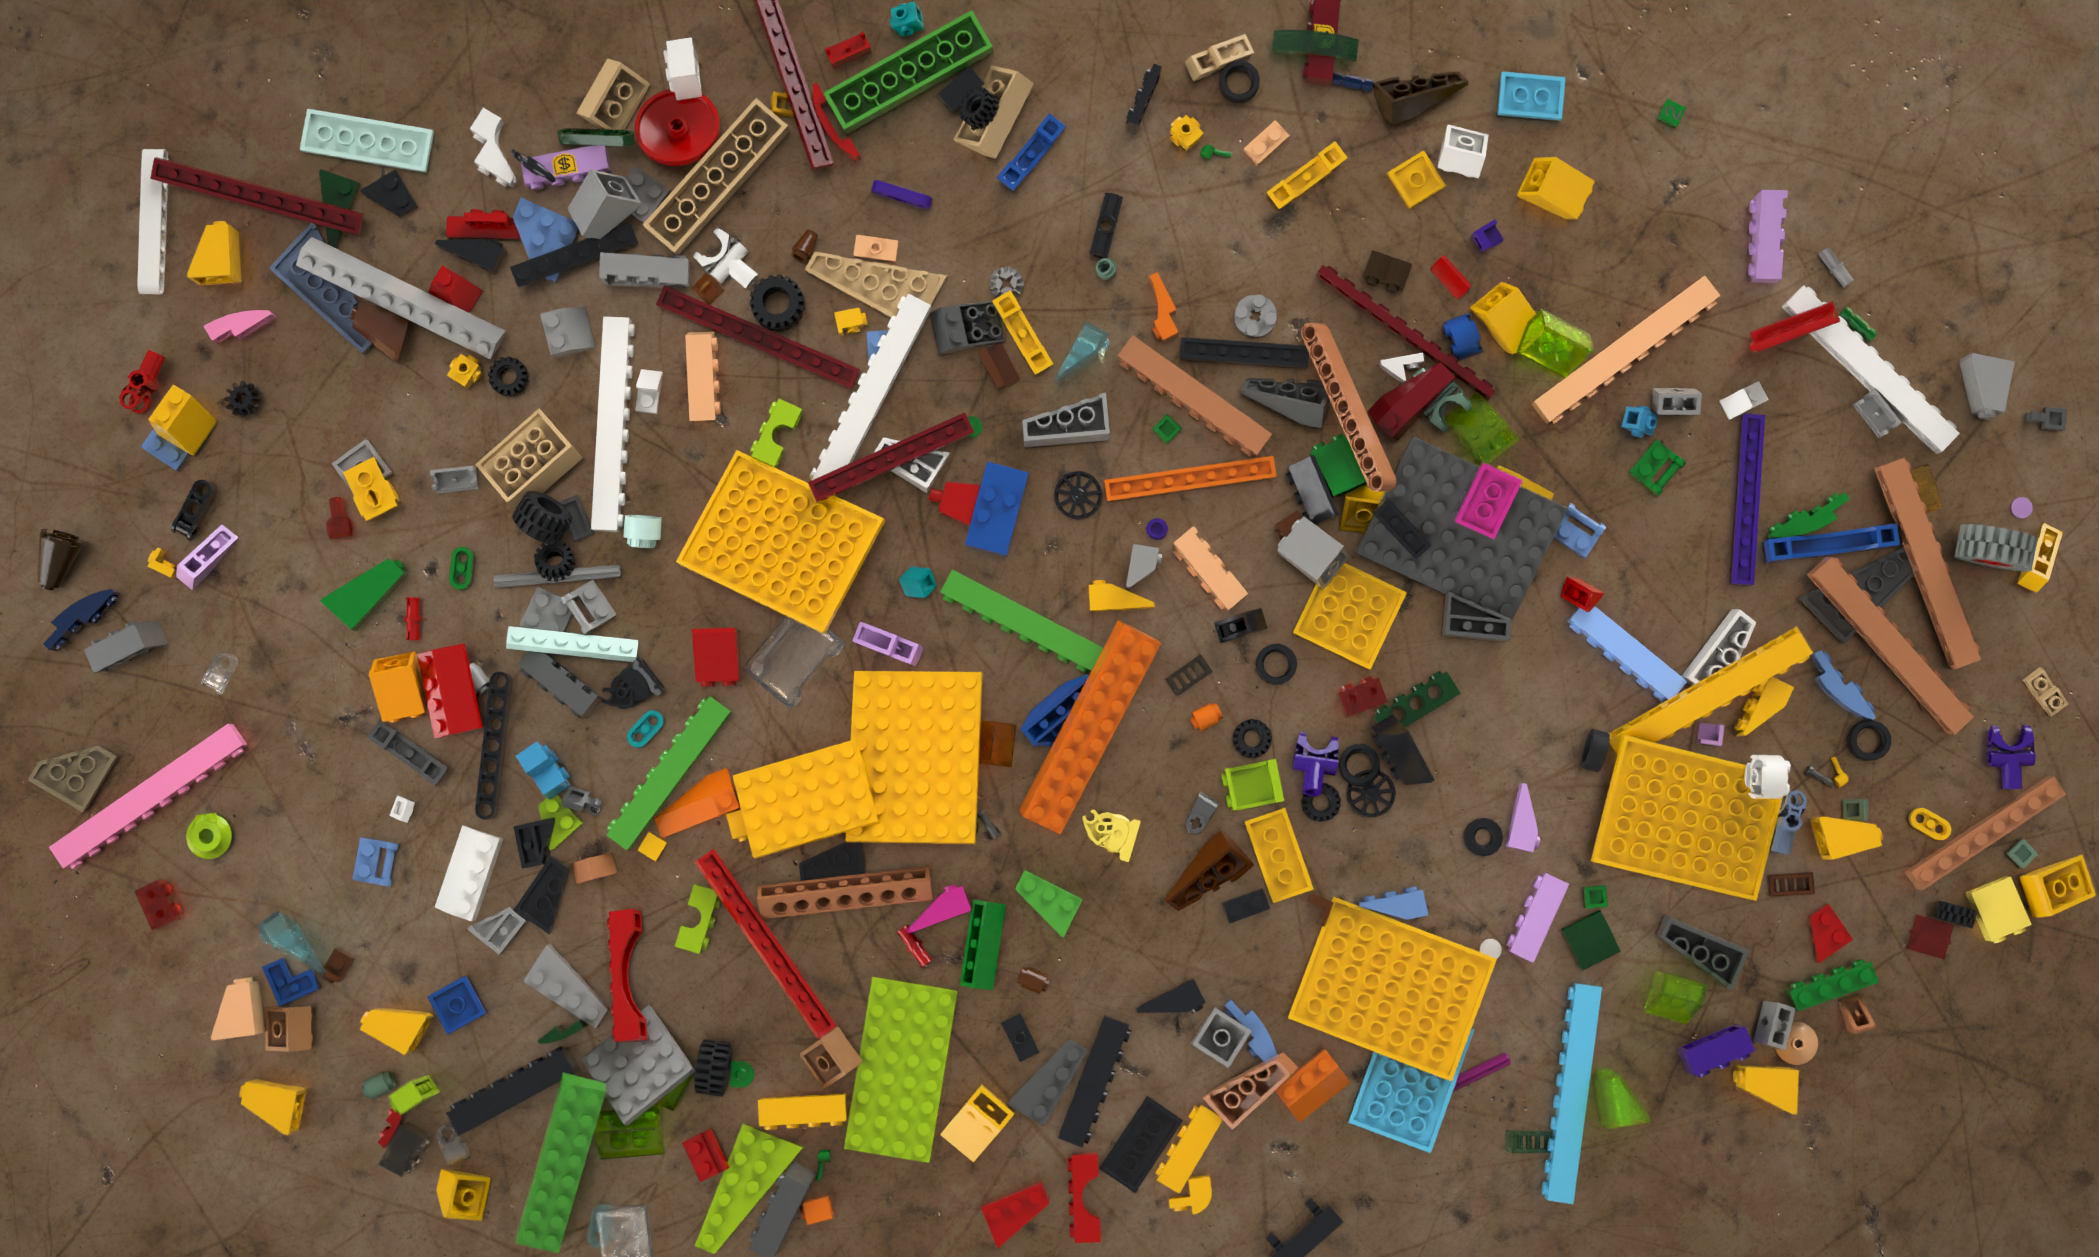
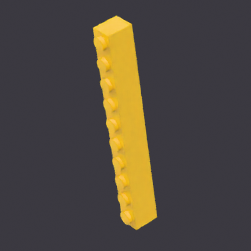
M1796 626L1610 732L1609 743L1616 754H1618L1622 735L1654 743L1663 738L1668 739L1675 735V731L1682 727L1685 729L1693 725L1696 719L1711 715L1714 709L1719 706L1725 707L1729 705L1735 697L1750 693L1752 688L1758 684L1764 685L1768 683L1772 676L1787 672L1791 668L1790 666L1795 663L1805 662L1813 652Z

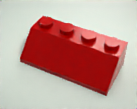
M465 643L417 654L434 739L455 736L482 728Z

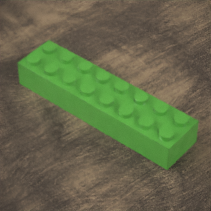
M971 10L827 90L823 94L842 130L847 135L993 53V46Z
M563 1073L517 1229L516 1244L559 1253L606 1093V1083Z

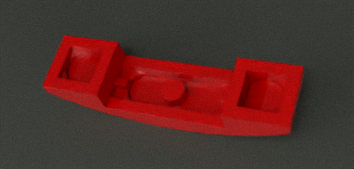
M813 84L814 106L825 133L845 155L859 161L861 159L851 139L847 137L841 141L827 118L823 108L829 106L818 84Z

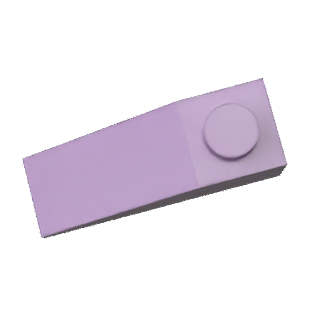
M220 525L177 565L176 577L193 590L210 574L235 544L238 537L225 526Z
M1520 783L1505 846L1534 852V849H1537L1539 846L1540 836H1537L1538 828L1527 784Z

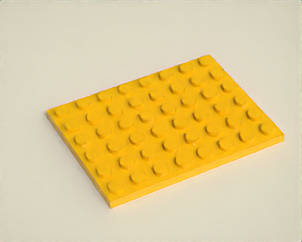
M736 450L676 563L825 634L885 523V519L835 495L817 503L807 482Z
M854 671L851 740H858L879 823L846 832V842L976 844L982 672Z
M1622 735L1591 861L1757 901L1783 797L1780 799L1750 797L1748 793L1752 792L1750 787H1746L1745 784L1746 765Z
M1333 896L1332 902L1334 904L1325 927L1322 926L1288 1019L1452 1082L1497 959Z

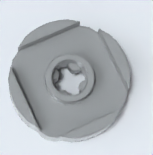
M1261 294L1249 295L1243 298L1235 309V325L1246 336L1260 338L1271 332L1277 320L1274 304ZM1252 311L1261 314L1259 316L1260 321L1257 322L1255 319H1250Z

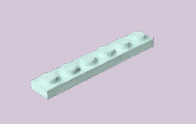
M511 626L508 627L506 649L634 662L636 660L638 640Z

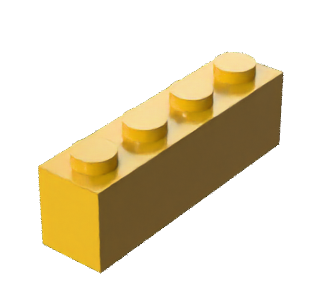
M846 1093L758 1099L759 1126H765V1130L778 1129V1125H786V1128H799V1124L808 1123V1127H819L822 1122H830V1126L843 1125V1121H847Z
M1201 1103L1198 1107H1193L1188 1116L1191 1120L1187 1126L1183 1124L1177 1134L1180 1137L1177 1144H1171L1166 1153L1169 1156L1165 1164L1161 1162L1155 1172L1158 1175L1157 1181L1179 1194L1223 1121L1216 1112Z

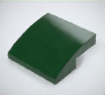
M1600 910L1561 929L1582 971L1621 952Z
M582 1019L576 1021L566 1030L562 1025H559L537 1041L539 1044L556 1042L580 1032L589 1025Z

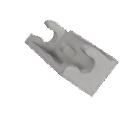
M1876 389L1870 391L1853 404L1878 438L1886 435L1890 430L1902 423Z
M474 466L430 470V475L434 482L432 488L436 491V494L479 489L477 468Z

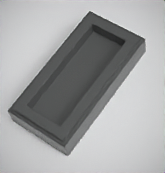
M579 495L559 502L572 516V522L568 528L575 543L595 534L591 529V523Z

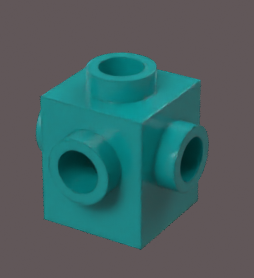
M914 1L891 8L892 17L889 18L890 25L900 36H909L914 32L924 29L922 11Z

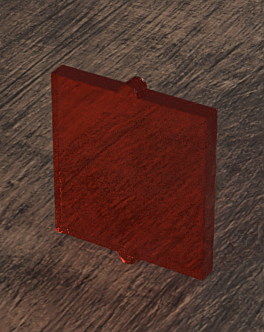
M1916 914L1913 928L1909 931L1911 935L1907 949L1945 959L1948 945L1951 944L1950 938L1954 925Z

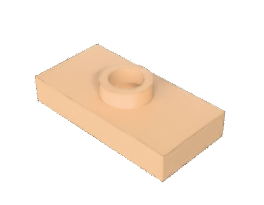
M856 235L853 256L896 263L899 241Z

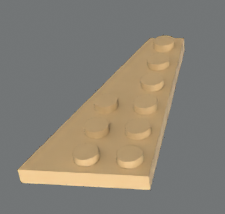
M814 252L805 268V272L890 318L897 316L900 310L897 306L901 298H906L907 294L932 305L947 278V275L928 273L927 271L906 269L905 267L850 259L821 252Z

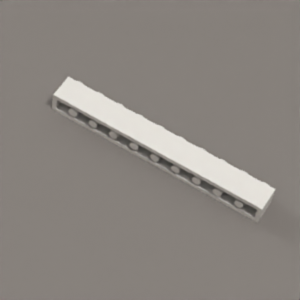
M1803 285L1790 297L1782 308L1790 316L1826 304V302H1821L1816 297L1817 294L1810 287L1806 288ZM1839 316V323L1809 333L1869 391L1876 389L1895 415L1935 454L1943 452L1960 434L1953 422L1950 420L1946 421L1936 406L1928 404L1925 401L1926 397L1920 391H1915L1910 386L1908 379L1902 375L1899 376L1894 371L1895 368L1891 363L1883 361L1878 356L1879 353L1874 347H1868L1858 332H1853L1847 327L1848 323Z
M907 294L906 298H901L897 306L900 310L896 317H891L887 326L890 328L887 335L883 334L877 345L880 348L877 354H872L868 362L870 368L867 374L863 372L858 381L860 387L857 393L853 392L850 396L848 403L851 405L847 412H842L838 420L841 424L837 431H832L828 440L831 442L828 449H823L818 459L821 461L818 468L814 467L809 476L811 481L853 462L932 309L930 304L910 294Z
M603 316L591 529L593 531L620 532V527L624 525V515L621 514V506L625 505V493H622V485L626 484V472H623L624 463L627 464L628 452L624 451L625 442L629 440V430L626 429V421L630 420V408H627V400L631 399V387H628V379H632L633 372L632 366H629L630 358H633L634 346L630 345L631 336L634 337L635 324H632L630 318Z

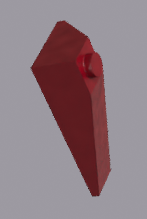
M1440 362L1382 395L1367 412L1391 438L1399 440L1452 383L1456 376Z

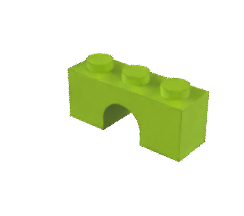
M778 399L777 403H772L769 409L771 416L768 422H763L759 433H762L759 441H754L750 450L753 458L774 468L778 467L785 452L783 447L774 442L775 432L783 427L795 431L803 414L801 408L782 399Z
M699 884L693 885L687 905L693 906L700 911L701 921L696 927L682 925L675 947L701 954L703 950H707L710 938H707L708 931L714 928L716 917H713L715 909H719L722 902L712 888Z

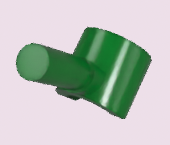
M1211 145L1204 146L1200 153V156L1206 159H1211L1212 154L1231 157V152L1215 149Z
M821 1150L818 1153V1170L816 1180L821 1181L824 1163L830 1162V1150Z

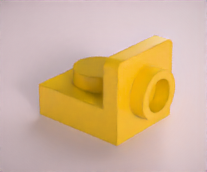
M157 547L149 555L147 567L177 579V570L174 569L175 565L163 560L166 551Z

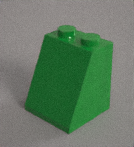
M1343 433L1331 438L1333 442L1325 445L1322 442L1313 446V451L1309 453V456H1315L1332 499L1367 484L1346 436L1344 437Z

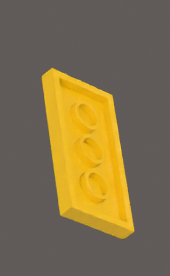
M1282 808L1244 821L1272 903L1313 890L1286 809Z

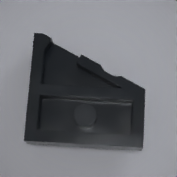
M396 170L391 171L360 190L363 195L400 218L418 207Z
M555 818L513 826L522 869L545 864Z

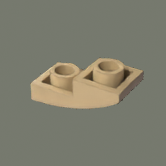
M2039 667L2023 679L2029 691L2049 716L2052 717L2068 705L2059 688L2053 685L2043 668Z

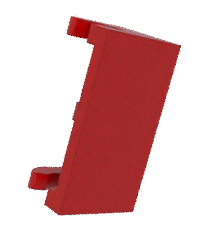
M864 31L836 45L824 48L833 69L872 53Z

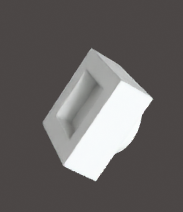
M397 796L390 816L408 823L413 813L415 802Z

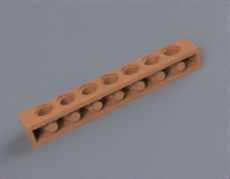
M929 866L757 886V901L762 919L933 900Z

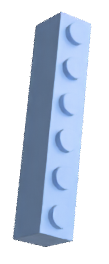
M1594 606L1590 612H1586L1578 607L1567 620L1571 624L1569 627L1577 634L1583 633L1587 637L1586 641L1593 647L1597 648L1599 646L1604 651L1603 655L1612 662L1616 660L1621 664L1620 669L1628 675L1632 673L1637 677L1636 682L1643 688L1647 689L1649 687L1654 691L1653 696L1659 701L1664 702L1677 695L1687 683L1683 677L1597 607Z

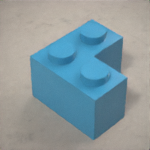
M537 741L516 755L525 772L534 779L542 794L549 800L571 786L568 778H570L568 772L564 767H559L557 763L559 760L558 756L547 745L543 746Z

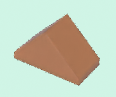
M613 852L570 863L575 884L618 873Z
M1860 994L1839 999L1847 1032L1856 1034L1876 1028Z

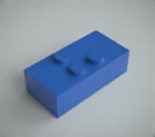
M987 461L965 542L966 547L1007 557L1029 472Z

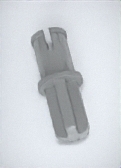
M1826 248L1819 253L1820 258L1829 268V273H1833L1843 288L1854 280L1844 268V263L1838 260L1830 248Z

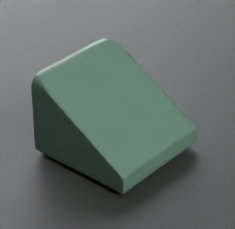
M1842 799L1843 820H1869L1868 799Z

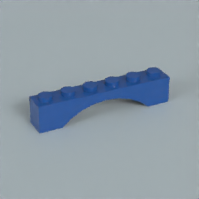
M1889 524L1817 535L1768 539L1763 542L1766 563L1891 548L1900 545L1897 524Z

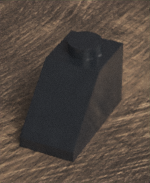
M1262 608L1243 612L1215 622L1220 643L1268 629Z

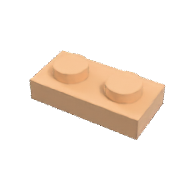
M1275 120L1244 148V151L1259 165L1285 142L1290 135Z

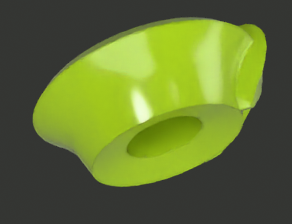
M216 812L196 815L189 825L186 834L190 850L196 856L203 859H214L224 854L229 848L232 839L229 824L222 817L218 816Z

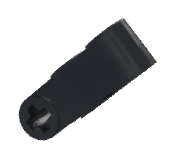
M198 480L193 484L178 516L171 525V532H177L187 537L188 541H192L195 538L217 493V487L213 482ZM206 484L208 492L206 495H202L201 487ZM196 503L199 508L198 512L192 514L191 507Z

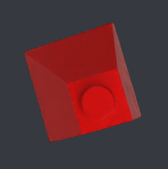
M443 265L431 282L428 291L429 294L468 313L471 312L483 292L482 289Z

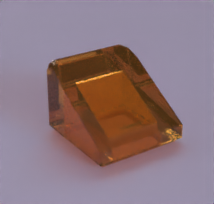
M706 273L691 287L709 305L724 291Z

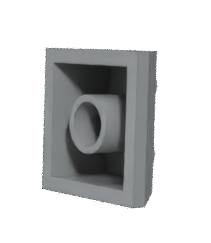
M585 307L561 308L540 314L550 354L554 359L596 348Z
M1133 544L1125 590H1131L1155 572V568H1160L1162 554L1158 553L1159 548Z
M1214 1008L1190 1044L1229 1068L1252 1031L1217 1008Z

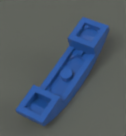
M1049 113L1015 158L997 176V179L1014 191L1038 165L1066 126Z

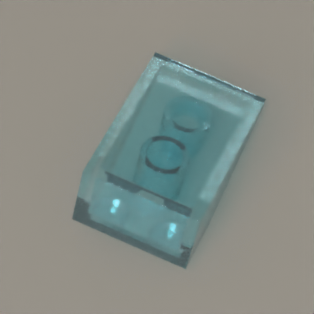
M1086 321L1055 377V384H1062L1097 360L1100 354L1105 355L1110 346V340H1108L1109 333Z
M278 910L257 925L261 932L259 937L265 944L269 943L274 950L282 951L320 974L325 973L323 966L295 920Z

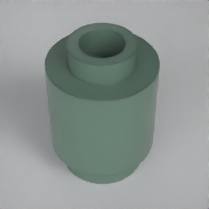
M382 1071L364 1080L362 1091L366 1098L370 1097L374 1100L391 1092L392 1088L396 1087V1082L390 1071Z

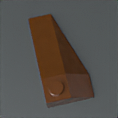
M1220 830L1204 844L1169 892L1165 901L1179 911L1200 900L1202 894L1210 890L1214 892L1219 890V885L1229 880L1231 882L1236 881L1251 869L1254 864L1234 840Z

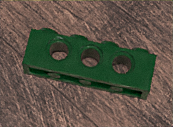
M1438 671L1429 677L1431 681L1423 685L1420 682L1411 688L1412 693L1405 696L1403 693L1394 698L1393 705L1388 708L1386 705H1383L1374 711L1376 715L1372 719L1378 724L1391 716V712L1394 709H1399L1402 712V718L1399 721L1406 728L1461 693L1448 672L1442 674ZM1431 686L1438 689L1439 694L1437 698H1431L1428 695V689ZM1412 698L1419 699V709L1414 710L1410 707V700Z

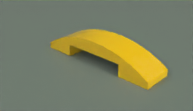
M1334 141L1318 153L1315 158L1287 179H1283L1266 193L1280 210L1325 178L1347 160L1348 157L1336 141Z
M1011 290L994 299L992 302L1033 373L1036 375L1052 366L1053 362L1041 345Z

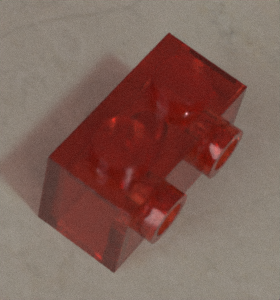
M1372 676L1361 679V684L1353 687L1352 683L1340 687L1341 692L1337 693L1345 718L1388 702L1379 678L1373 679Z
M157 880L134 891L151 930H159L181 919L180 906L177 902L173 901L171 897L172 889L168 882Z

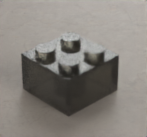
M410 1122L400 1125L379 1165L400 1177L410 1174L412 1171L414 1172L421 1161L418 1157L428 1149L431 1143L428 1140L431 1134Z

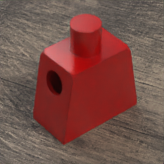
M946 482L944 491L931 488L928 500L940 503L938 510L940 514L970 526L981 485Z

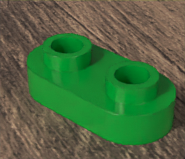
M466 547L456 548L451 555L449 582L452 587L458 590L467 589L472 582L474 554ZM463 554L467 556L465 562L460 561V557ZM463 575L465 577V581L463 583H459L458 578L459 576Z

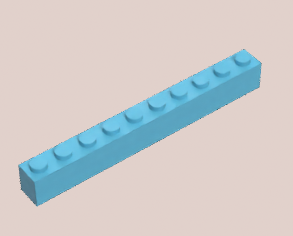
M1573 983L1572 987L1568 989L1567 998L1570 1000L1569 1009L1566 1008L1565 1011L1567 1030H1563L1562 1043H1565L1564 1052L1561 1051L1559 1055V1064L1562 1065L1561 1073H1558L1556 1078V1086H1559L1558 1095L1554 1096L1553 1107L1556 1108L1555 1117L1552 1116L1550 1123L1553 1135L1552 1138H1549L1547 1150L1550 1151V1158L1545 1162L1547 1180L1543 1181L1542 1194H1544V1198L1548 1201L1574 1204L1602 987Z

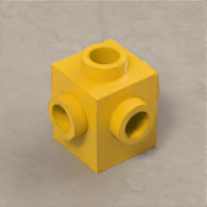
M1187 115L1183 118L1178 117L1171 124V140L1178 147L1181 145L1187 152L1203 138L1204 133L1200 130L1201 126L1193 117L1189 118Z
M460 354L459 357H455L450 364L451 369L447 376L469 389L473 382L476 383L480 379L482 367L478 365L479 360L470 354L467 357Z

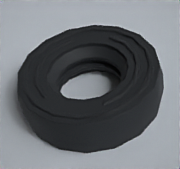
M1479 818L1469 823L1465 829L1464 841L1470 852L1484 857L1498 851L1502 845L1503 834L1496 822L1487 818ZM1480 829H1487L1492 836L1490 843L1485 846L1478 844L1475 839V835Z

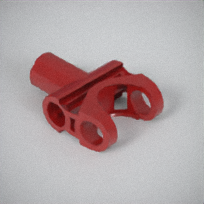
M151 350L147 351L139 370H134L129 374L130 382L121 391L119 402L122 407L137 414H143L149 409L152 403V393L159 389V382L156 378L166 357ZM131 394L128 403L129 406H127L124 402V399L126 395ZM143 400L144 407L141 410H136L135 408H137Z

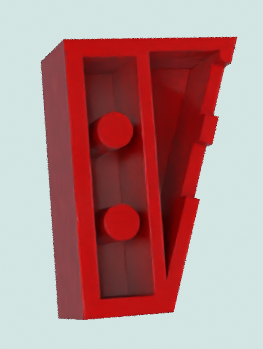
M1042 1180L981 1205V1210L997 1249L1050 1203Z

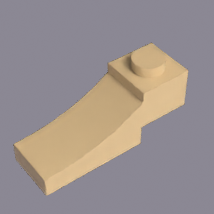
M1246 34L1213 45L1206 51L1192 55L1184 64L1192 80L1196 81L1210 76L1230 62L1250 57L1255 52Z

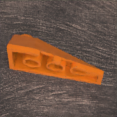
M728 768L705 776L654 818L661 839L741 809Z

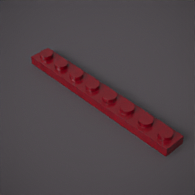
M962 413L809 481L808 485L816 502L819 503L973 434L974 430L966 413Z

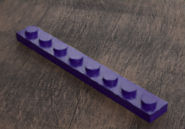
M1742 414L1731 584L1754 585L1765 415Z

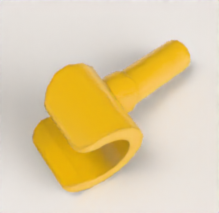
M1835 756L1831 760L1838 775L1833 780L1841 788L1848 783L1849 778L1842 771Z

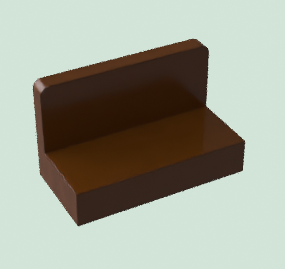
M1001 342L987 349L984 347L978 350V354L997 391L1020 380Z
M1310 894L1307 902L1323 908L1317 924L1325 927L1334 902Z

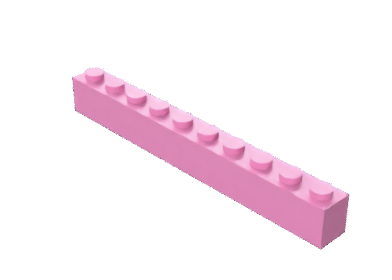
M234 724L225 725L49 847L63 869L71 868L73 870L84 863L82 861L87 856L93 857L101 851L100 847L106 843L110 845L117 841L120 833L131 831L137 826L136 822L142 818L146 820L153 816L155 809L160 806L163 808L173 801L172 798L177 794L183 795L191 789V784L202 782L208 777L207 773L213 769L217 771L227 764L225 761L229 758L240 756L244 753L243 749L248 746Z

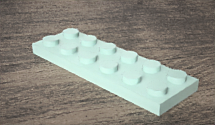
M307 109L300 151L427 173L434 131Z

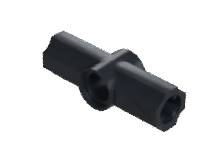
M1105 193L1089 254L1095 258H1108L1123 200L1122 196L1114 193ZM1105 221L1110 222L1112 228L1105 231L1100 227L1101 223Z

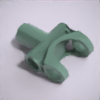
M1426 367L1416 372L1412 378L1426 371ZM1454 380L1423 413L1444 433L1449 430L1444 419V410L1451 403L1461 404L1467 411L1473 408L1471 402L1460 388L1457 391L1458 394L1451 395L1459 388Z

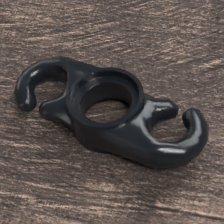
M515 149L510 151L516 160L535 175H540L551 182L556 181V178L532 157H527Z

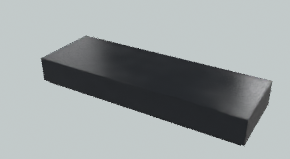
M1389 498L1385 499L1372 511L1373 515L1415 560L1432 546Z

